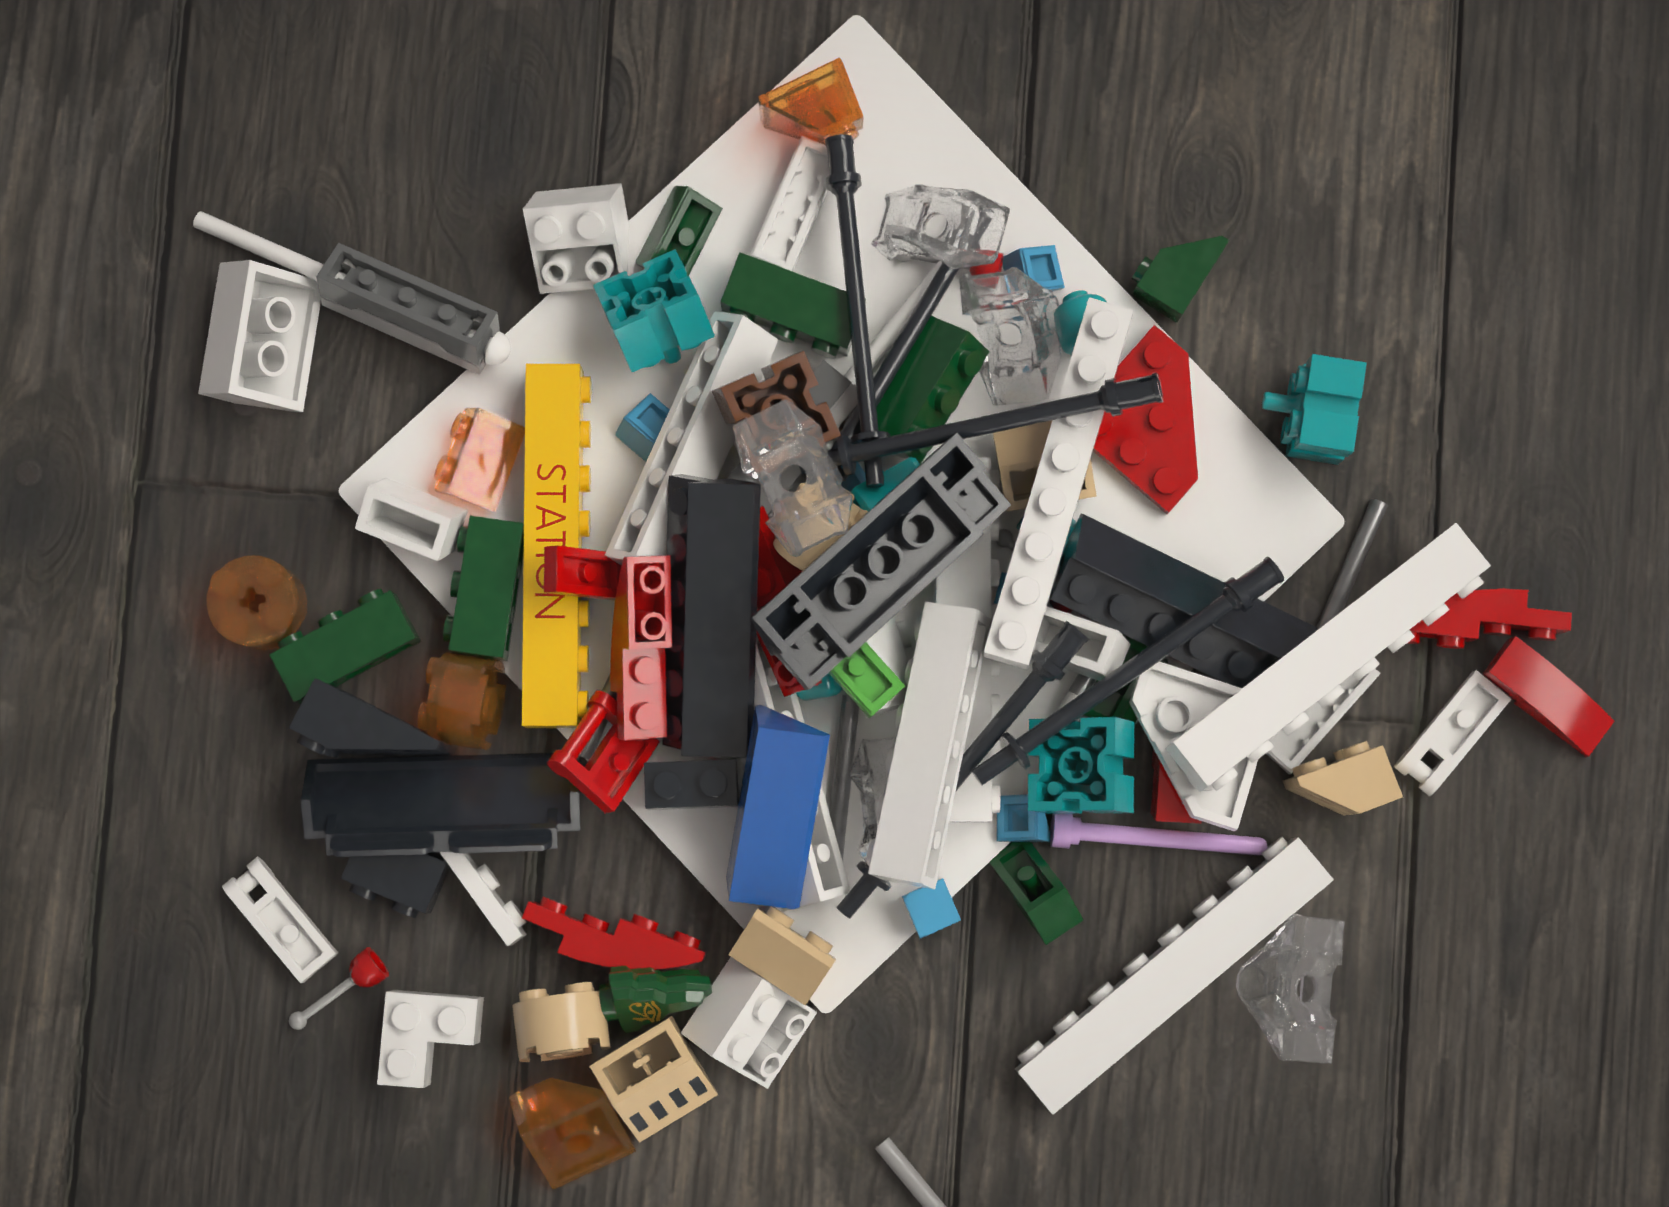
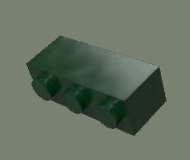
M739 252L720 302L722 311L744 315L752 322L770 328L769 333L781 341L794 343L795 338L811 343V350L822 356L832 359L836 358L837 353L848 356L852 343L846 291Z
M931 316L876 407L879 431H885L894 436L945 425L951 414L958 407L960 399L973 378L980 371L990 351L969 331ZM933 446L895 455L904 459L909 457L916 458L918 463L921 464Z
M470 515L468 527L461 526L459 531L457 552L464 553L461 571L454 570L450 596L457 598L454 616L447 615L443 641L450 643L449 651L454 654L508 661L524 559V523Z
M382 589L374 590L358 599L357 602L360 606L346 614H343L342 610L332 612L317 622L320 628L305 636L302 631L293 633L277 643L280 649L269 655L295 703L301 705L315 678L337 687L422 642L397 594L391 590L383 593Z

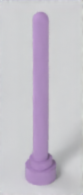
M1052 814L1050 826V847L1069 849L1071 844L1079 845L1081 840L1262 855L1261 853L1268 847L1267 842L1260 837L1083 823L1081 818L1073 817V814Z

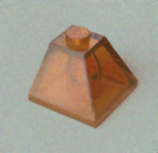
M840 57L758 97L760 121L763 127L799 140L801 136H805L825 145V139L833 135L847 134L856 139L859 136L858 131L863 129L864 116Z
M550 1077L509 1096L520 1136L553 1190L636 1152L631 1138L606 1094L601 1089Z

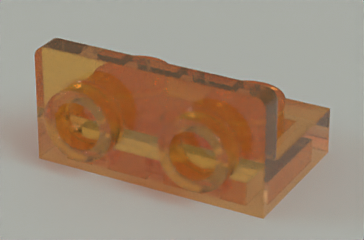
M465 408L463 413L457 415L452 424L450 437L453 438L449 452L441 457L434 473V479L437 480L435 491L454 496L488 511L496 512L525 436V427L481 408Z

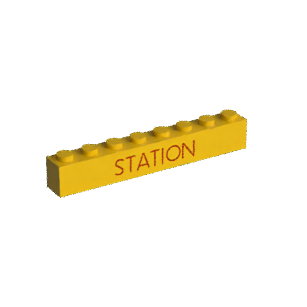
M526 363L522 726L525 728H576L581 718L589 709L587 705L589 692L581 691V672H589V645H581V627H589L590 624L589 600H582V597L544 593V547L558 545L582 548V537H590V510H583V492L591 491L590 465H583V448H591V421H583V403H591L592 381L591 376H584L581 364Z

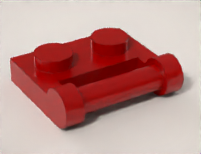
M596 690L588 701L589 709L562 749L555 750L547 764L553 772L567 778L604 813H609L616 810L644 767V763L648 761L660 741L657 738L619 739L617 701L608 693ZM606 718L612 726L584 767L577 761V758L603 719Z

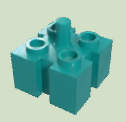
M676 249L642 263L644 270L628 276L627 272L624 271L593 285L631 372L652 367L662 359L669 364L676 363L682 357L679 347L682 351L693 349L702 342L715 337L700 297L690 277L687 275Z
M1312 354L1306 364L1298 366L1296 374L1291 373L1287 395L1271 392L1264 393L1262 409L1290 413V417L1284 418L1280 443L1287 444L1286 457L1339 465L1345 457L1354 452L1359 416H1357L1359 401L1362 398L1367 362Z
M1117 717L1080 718V722H1072L1028 753L1029 756L1039 757V774H1028V811L1047 814H1082V811L1099 814L1134 813V777L1123 775V758H1134L1133 721ZM1029 719V730L1044 719Z

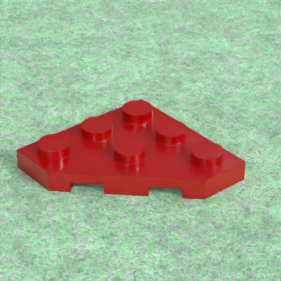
M1154 325L1118 365L1115 379L1116 382L1152 375V373L1157 372L1161 383L1163 402L1124 409L1122 415L1114 417L1111 415V412L1106 413L1104 411L1093 452L1168 515L1198 480L1189 354Z

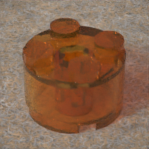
M256 555L243 556L230 561L212 575L207 593V610L214 627L224 638L253 650H270L279 647L277 643L283 638L296 633L301 623H303L307 613V597L300 580L286 567L267 557ZM256 594L266 598V602L259 605L258 613L249 608V603L254 601V595Z
M449 652L444 653L440 658L431 657L426 670V682L430 684L428 700L420 705L418 728L427 730L429 736L449 745L488 750L492 744L485 740L488 734L497 735L504 710L506 685L497 684V672L505 673L503 662Z

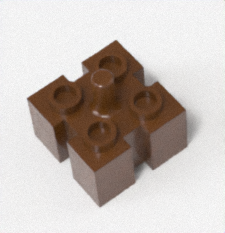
M804 351L792 354L761 368L765 379L760 382L757 381L755 374L752 373L711 391L725 423L738 422L744 437L735 440L734 443L748 475L760 473L791 459L787 447L793 444L797 452H802L841 436L827 402L815 404L809 392L810 388L819 384Z

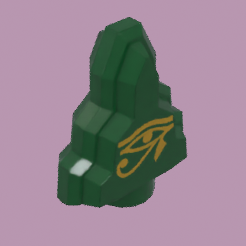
M627 966L611 967L609 983L599 985L601 1010L607 1021L619 1020L621 1028L625 1033L639 1031L642 1025L659 1022L668 1013L689 1010L702 1004L704 998L712 994V985L710 978L706 975H701L698 970L678 969L661 972L651 967L630 969Z

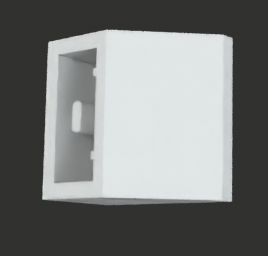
M621 183L535 192L523 208L540 294L594 289V284L624 271L628 274L629 222Z
M730 957L712 985V994L705 997L702 1004L697 1007L681 1034L714 1059L768 1089L812 1022L817 1011L808 1005H803Z

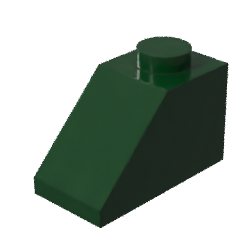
M1218 236L1162 248L1154 260L1145 256L1131 278L1138 283L1132 295L1177 323L1230 240L1224 236Z
M1012 842L989 862L1026 919L1046 945L1084 920L1065 886L1031 842Z

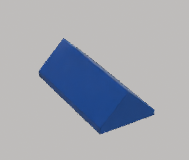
M763 705L755 706L726 874L729 901L796 909L800 907L830 734Z

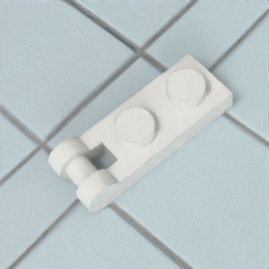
M1477 670L1472 671L1411 747L1399 758L1394 767L1404 776L1409 773L1420 782L1419 788L1428 796H1431L1510 702L1511 698ZM1428 750L1440 759L1433 769L1421 761V758Z
M440 852L507 946L514 945L527 935L521 927L527 921L522 919V913L511 900L504 904L496 893L495 889L500 886V883L486 864L478 868L469 853Z
M257 856L247 864L248 870L238 879L232 877L222 885V888L300 983H304L333 959L338 952L278 881L268 865ZM260 884L267 893L255 903L250 897L249 892Z

